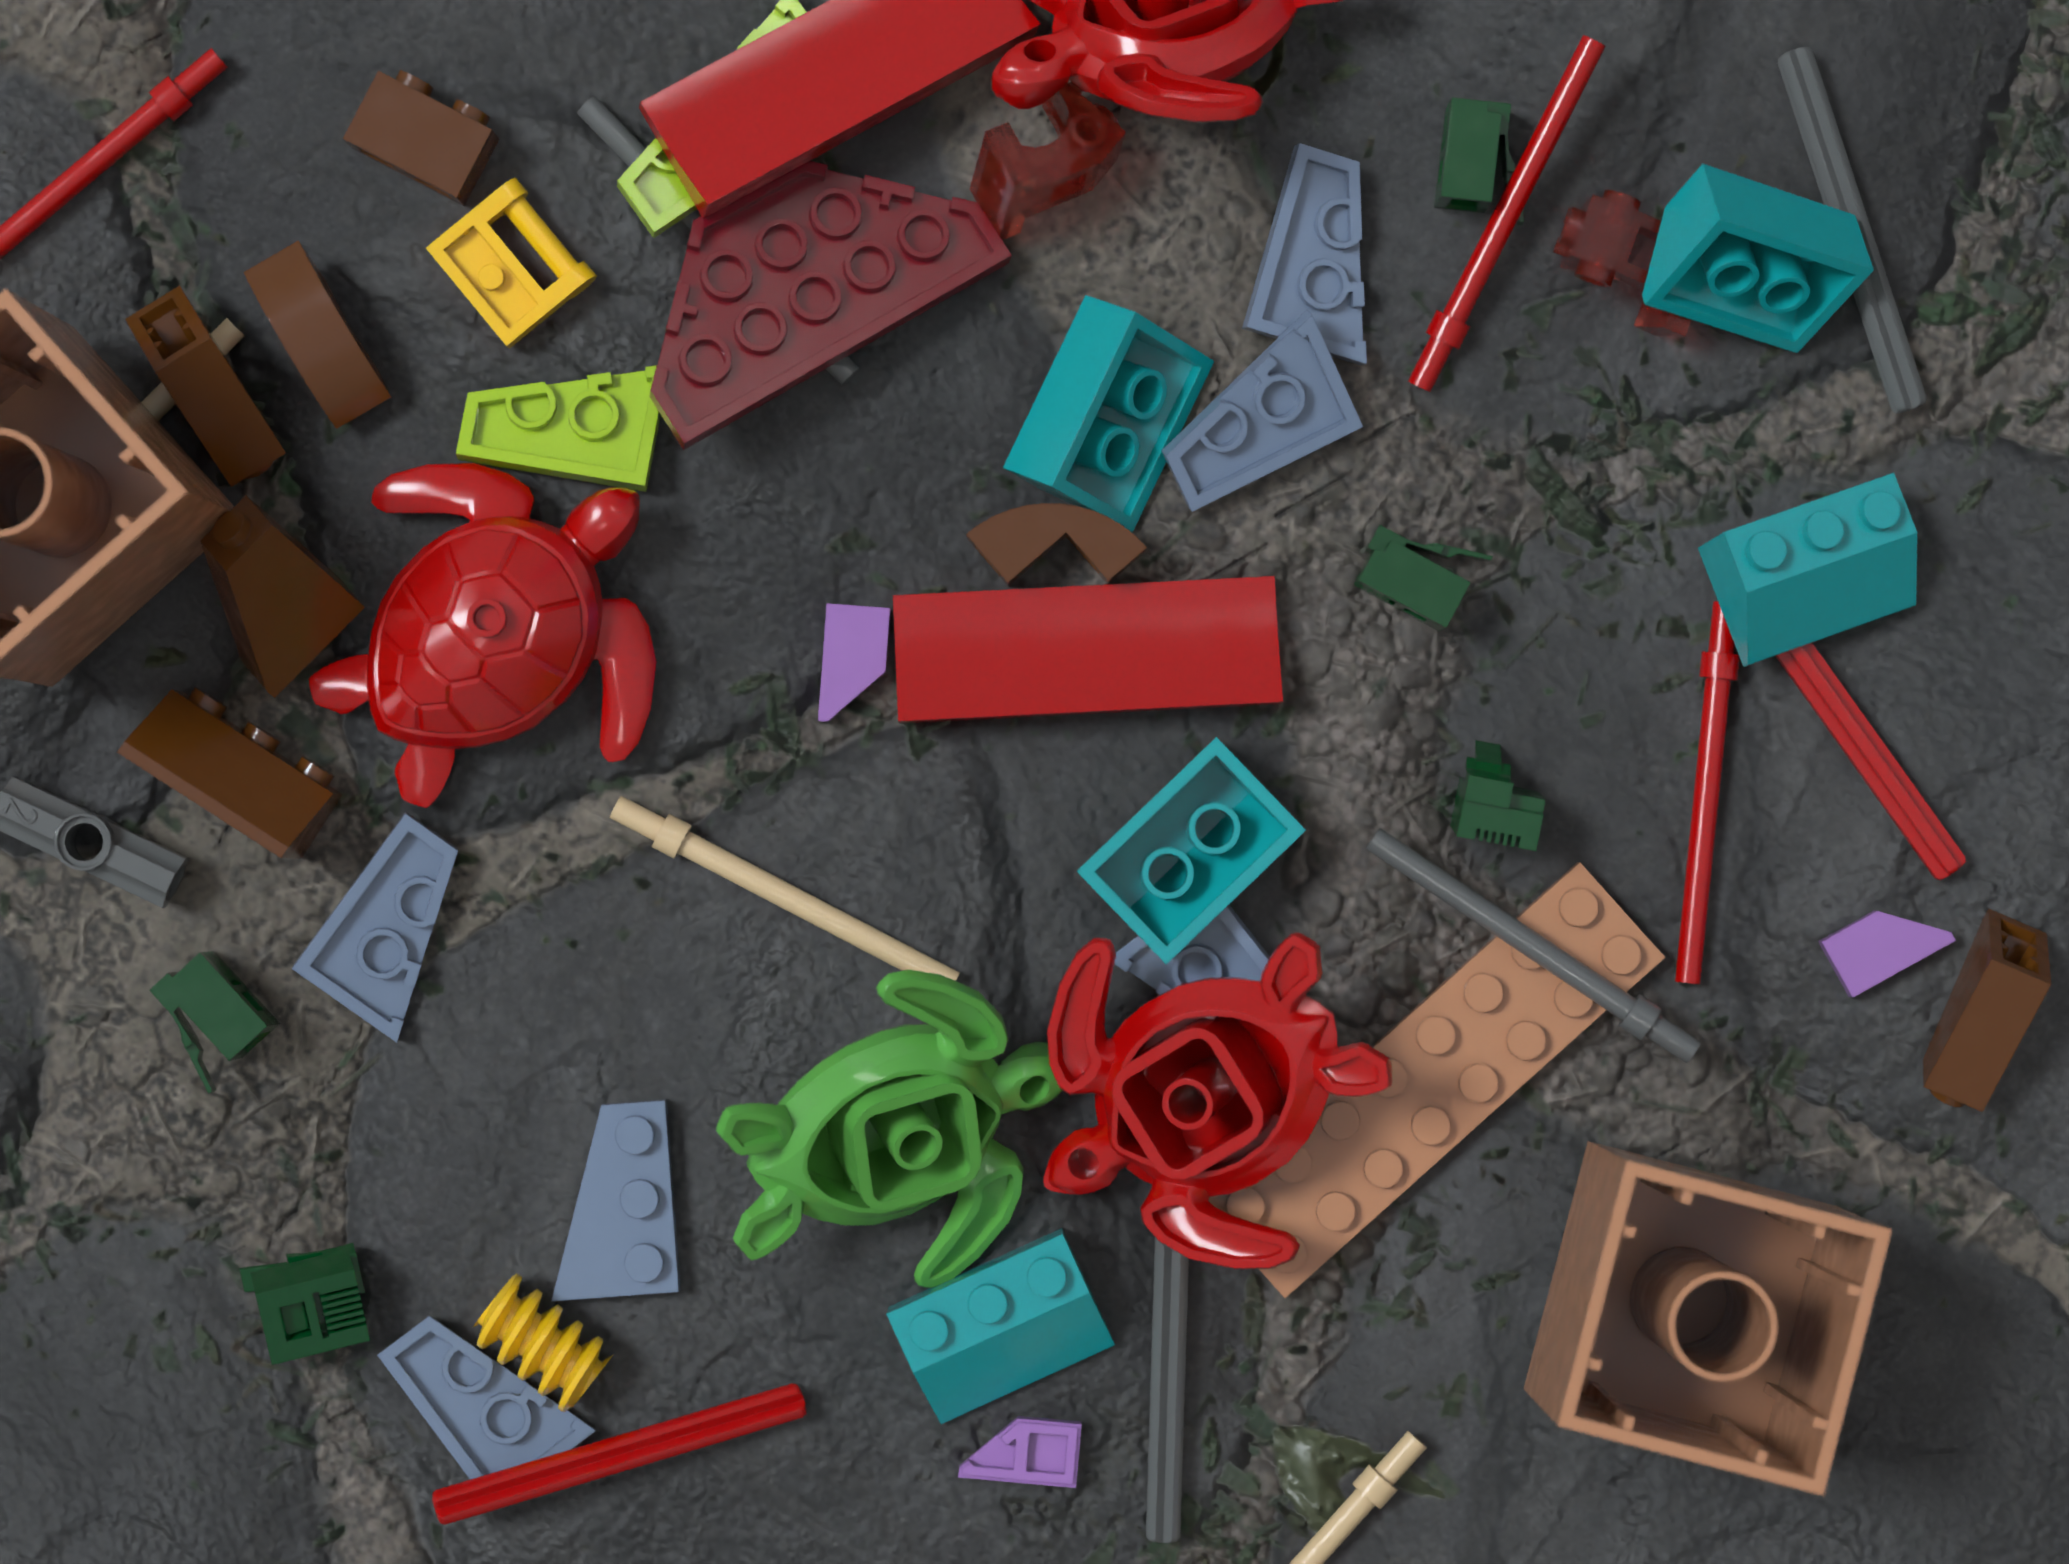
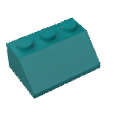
M1702 164L1665 206L1642 298L1644 305L1798 353L1874 269L1856 215Z
M1085 295L1003 468L1061 500L1103 514L1133 533L1166 464L1162 450L1181 432L1213 366L1214 360L1137 312Z
M1894 473L1725 531L1698 547L1743 667L1916 605L1917 530Z
M1216 737L1076 872L1167 965L1298 839L1306 829Z
M1063 1228L957 1275L945 1283L891 1305L886 1313L909 1366L940 1424L1115 1345Z

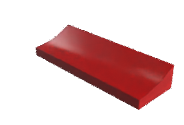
M829 0L640 102L639 109L704 219L1004 56L1006 52L1018 43L1033 38L1041 23L1022 0Z
M1275 576L893 595L899 723L1272 705L1283 702Z

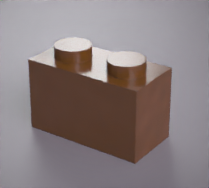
M400 70L395 79L378 71L343 140L352 149L465 206L499 141L494 131L486 126L490 116L456 99L452 108L430 97L434 88L405 71Z

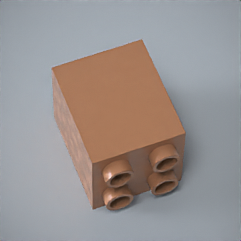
M5 289L0 293V677L53 687L204 552L200 541L213 529L217 520L224 513L232 510L234 505L73 326Z
M1588 1141L1524 1390L1557 1426L1824 1496L1892 1229L1835 1205Z

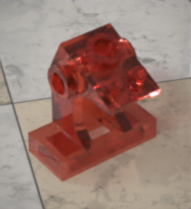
M1072 82L1067 83L1042 104L1044 111L1057 132L1058 139L1052 143L1035 148L1021 145L1009 122L985 131L969 190L1002 240L1021 233L1025 218L1092 191L1117 161L1126 131L1120 127L1118 120L1110 110L1103 105L1092 104L1081 94L1083 90Z
M1605 190L1603 197L1592 195L1580 209L1573 206L1568 208L1563 221L1565 224L1560 238L1558 237L1553 253L1563 256L1559 267L1563 269H1576L1574 276L1580 280L1596 286L1611 288L1613 279H1617L1637 288L1643 293L1648 271L1627 261L1637 233L1656 242L1661 221L1638 211L1641 205L1638 199L1618 191ZM1643 301L1634 327L1653 335L1686 337L1691 319L1644 305Z

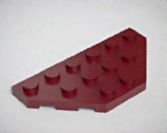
M808 161L704 219L700 216L693 220L658 364L650 389L651 400L682 449L689 448L1009 264L1012 255L977 202L952 197V200L916 192L913 186L865 175L863 179L827 170L828 165Z

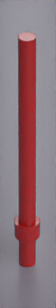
M1586 35L1582 36L1443 312L1436 310L1425 332L1430 335V338L1408 380L1410 383L1431 392L1453 347L1460 349L1471 327L1466 324V321L1606 47L1604 44Z
M210 48L175 79H172L170 76L164 78L149 91L152 96L149 101L1 224L0 259L170 117L175 121L193 106L190 99L228 68L220 56Z
M1713 601L1708 652H1701L1699 677L1705 678L1675 974V982L1700 984L1730 685L1731 681H1737L1740 659L1739 655L1734 654L1735 644L1718 601Z

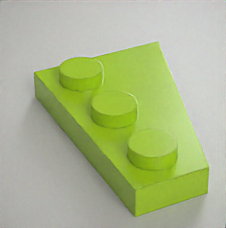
M656 366L645 367V371L611 375V372L587 375V379L548 385L545 382L468 392L456 449L457 459L646 492L661 416L650 398V389Z

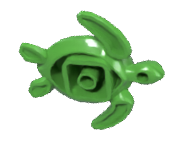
M908 969L888 973L877 984V994L885 1004L927 1024H902L875 1032L842 1047L820 1061L802 1076L777 1104H738L729 1106L722 1112L716 1132L734 1153L741 1156L749 1155L747 1167L755 1181L765 1190L741 1215L733 1236L734 1243L749 1259H759L782 1245L796 1232L802 1220V1214L820 1221L845 1226L876 1225L911 1215L936 1202L944 1195L958 1191L956 1202L947 1222L917 1265L914 1273L917 1285L933 1288L955 1278L977 1260L1010 1222L1022 1193L1023 1166L1014 1151L998 1143L993 1137L999 1126L1002 1114L1017 1109L1029 1111L1044 1106L1063 1091L1058 1087L1048 1064V1043L1033 1042L1022 1045L998 1065L993 1057L1004 1053L1009 1037L1003 1018L997 1009L979 991L941 974Z

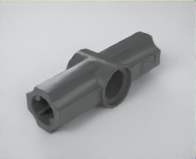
M12 776L8 784L0 792L1 832L60 859L69 868L85 871L161 908H166L173 895L177 892L185 875L189 858L118 825L108 816L90 812L17 776ZM88 824L98 828L103 839L100 853L91 860H86L79 854L75 843L77 833Z

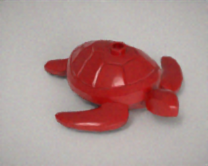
M1030 0L1054 15L1052 33L1018 43L1006 52L992 73V90L996 97L1017 109H1030L1044 104L1070 80L1083 91L1153 117L1196 123L1237 120L1255 114L1263 103L1262 96L1249 86L1226 81L1244 72L1265 56L1288 31L1300 7L1343 0Z
M476 463L427 464L391 474L376 485L371 503L383 512L452 514L464 516L470 519V521L445 532L423 547L395 576L380 603L371 632L369 653L331 663L318 670L309 678V686L315 704L339 714H348L369 701L371 715L377 730L396 741L408 744L395 766V776L401 798L416 806L428 808L435 802L445 786L454 763L455 749L476 748L503 742L535 728L568 700L583 681L593 660L598 659L603 682L600 749L603 757L608 762L625 760L638 745L651 711L656 657L650 627L637 605L626 598L602 599L600 582L594 566L599 561L615 558L635 532L640 516L638 492L621 487H609L598 490L572 509L566 519V524L560 529L545 522L529 519L535 500L528 486L509 473Z
M1294 932L1270 956L1262 970L1260 981L1241 977H1209L1180 984L1145 1003L1121 1024L1112 1038H1107L1105 1032V1008L1116 960L1115 946L1110 939L1093 938L1077 951L1059 983L1047 1027L1048 1064L1058 1087L1070 1096L1088 1093L1095 1094V1110L1098 1125L1093 1128L1075 1130L1054 1148L1043 1178L1044 1187L1050 1191L1064 1194L1081 1195L1092 1193L1109 1186L1118 1175V1172L1125 1167L1139 1179L1152 1185L1148 1196L1140 1207L1142 1223L1160 1243L1186 1258L1233 1269H1272L1294 1260L1300 1244L1293 1235L1287 1231L1232 1216L1214 1207L1208 1200L1212 1196L1231 1194L1255 1185L1287 1164L1310 1138L1324 1111L1329 1094L1337 1097L1367 1096L1385 1091L1392 1086L1393 1076L1390 1058L1363 1042L1338 1047L1334 1013L1317 1000L1306 996L1309 990L1319 982L1323 974L1319 944L1302 933Z

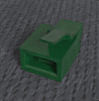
M1451 98L1444 113L1434 208L1485 213L1492 203L1499 142L1501 147L1502 176L1504 177V186H1507L1516 168L1509 152L1508 143L1511 104ZM1523 211L1517 221V225L1520 226L1524 224Z
M1379 525L1365 549L1370 555L1353 586L1439 632L1447 628L1471 582L1406 547L1445 559L1457 555L1489 562L1493 556L1438 543L1423 545L1410 541Z
M1476 740L1475 758H1466V778L1459 777L1450 823L1451 829L1457 837L1475 840L1476 836L1479 841H1483L1484 837L1485 841L1491 843L1492 839L1495 844H1499L1500 841L1505 846L1508 843L1511 847H1515L1516 844L1518 848L1536 851L1543 820L1544 797L1535 790L1513 787L1511 765L1502 763L1501 745Z
M215 951L200 952L178 973H167L149 990L172 1015L178 1025L184 1047L208 1094L214 1093L217 1089L202 1060L204 1049L199 1043L200 1039L181 1010L186 1013L228 1061L243 1058L280 1024Z
M353 1243L315 1252L286 1254L287 1262L239 1268L244 1292L255 1291L272 1365L370 1341L360 1294L365 1293Z

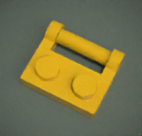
M512 178L500 186L426 247L428 252L509 349L568 300L584 291L597 278V275L585 261L580 263L576 261L525 199L528 191L517 178ZM506 215L557 276L558 279L544 291L491 228L490 225L500 217Z

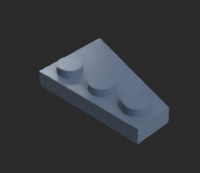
M1301 143L1294 146L1242 329L1277 339L1308 310L1313 315L1332 357L1358 365L1367 364L1366 341H1363L1362 307L1365 306L1364 282H1361L1360 240H1362L1360 162Z
M1306 310L1162 450L1180 492L1192 512L1363 427L1313 315Z
M405 812L299 956L292 969L397 1043L458 848Z
M1228 905L1167 965L1138 935L1116 952L1115 965L1125 972H1131L1156 989V993L1161 995L1180 984L1209 977H1241L1260 981L1262 970L1270 956L1233 908Z
M667 1099L601 1105L551 1301L671 1293L681 1290Z
M428 1316L377 1355L469 1479L571 1450L596 1431V1429L570 1411H560L558 1409L559 1404L548 1396L542 1397L537 1393L538 1389L526 1381L520 1380L516 1374L431 1316Z

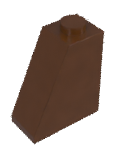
M180 285L125 318L155 373L231 487L243 479H250L261 475L272 465L274 460L286 454L266 419Z
M247 495L232 510L224 513L217 520L213 529L200 541L241 661L274 698L365 608L335 573Z
M1988 908L1923 1058V1087L1929 1089L1931 1094L1941 1102L1953 1107L1960 1108L1967 1105L1981 1112L1984 1111L2051 986L2047 933Z

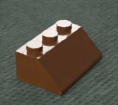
M194 687L190 695L183 691L171 689L123 742L117 753L278 857L302 859L343 795L329 786L335 776L304 756L300 758L297 764L276 752L281 741L256 724L248 721L242 730L223 718L222 715L226 711L227 706L205 691Z

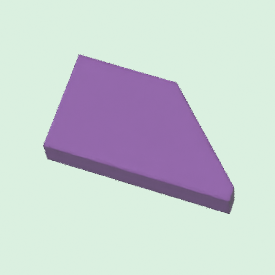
M826 604L818 712L819 722H829L842 709L886 673L890 608Z
M1872 911L1818 942L1848 997L1853 998L1956 940L1949 931L1880 911Z
M1017 1416L959 1465L958 1478L1076 1488L1082 1422Z

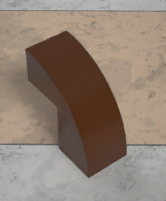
M299 240L243 272L285 350L336 429L391 398L376 365L350 329L327 281Z
M1040 503L1009 509L980 523L966 534L969 542L1007 586H1010L1065 537L1106 584L1114 580L1144 554L1147 549L1132 532L1113 519L1090 509L1061 503Z

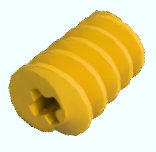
M516 1273L504 1285L473 1326L475 1327L478 1324L482 1326L477 1346L485 1349L498 1340L502 1341L497 1362L505 1365L520 1355L522 1362L517 1377L524 1381L537 1372H542L543 1375L537 1393L543 1397L561 1387L563 1392L558 1409L566 1412L574 1407L613 1355L603 1361L598 1359L603 1344V1339L599 1336L582 1346L578 1344L583 1323L579 1320L560 1330L557 1326L563 1308L558 1304L542 1314L538 1313L537 1310L543 1293L538 1288L520 1299L517 1293L522 1276Z

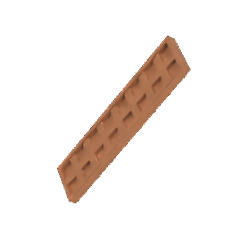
M1580 862L1573 865L1515 917L1625 992L1629 991L1665 958ZM1494 936L1372 1046L1390 1058L1393 1076L1392 1086L1385 1091L1367 1096L1337 1097L1329 1094L1324 1111L1310 1138L1287 1164L1255 1185L1231 1194L1212 1196L1208 1201L1214 1207L1232 1216L1287 1231L1297 1239L1300 1247L1294 1260L1272 1269H1259L1280 1294L1286 1298L1600 1017L1606 1009L1497 936Z

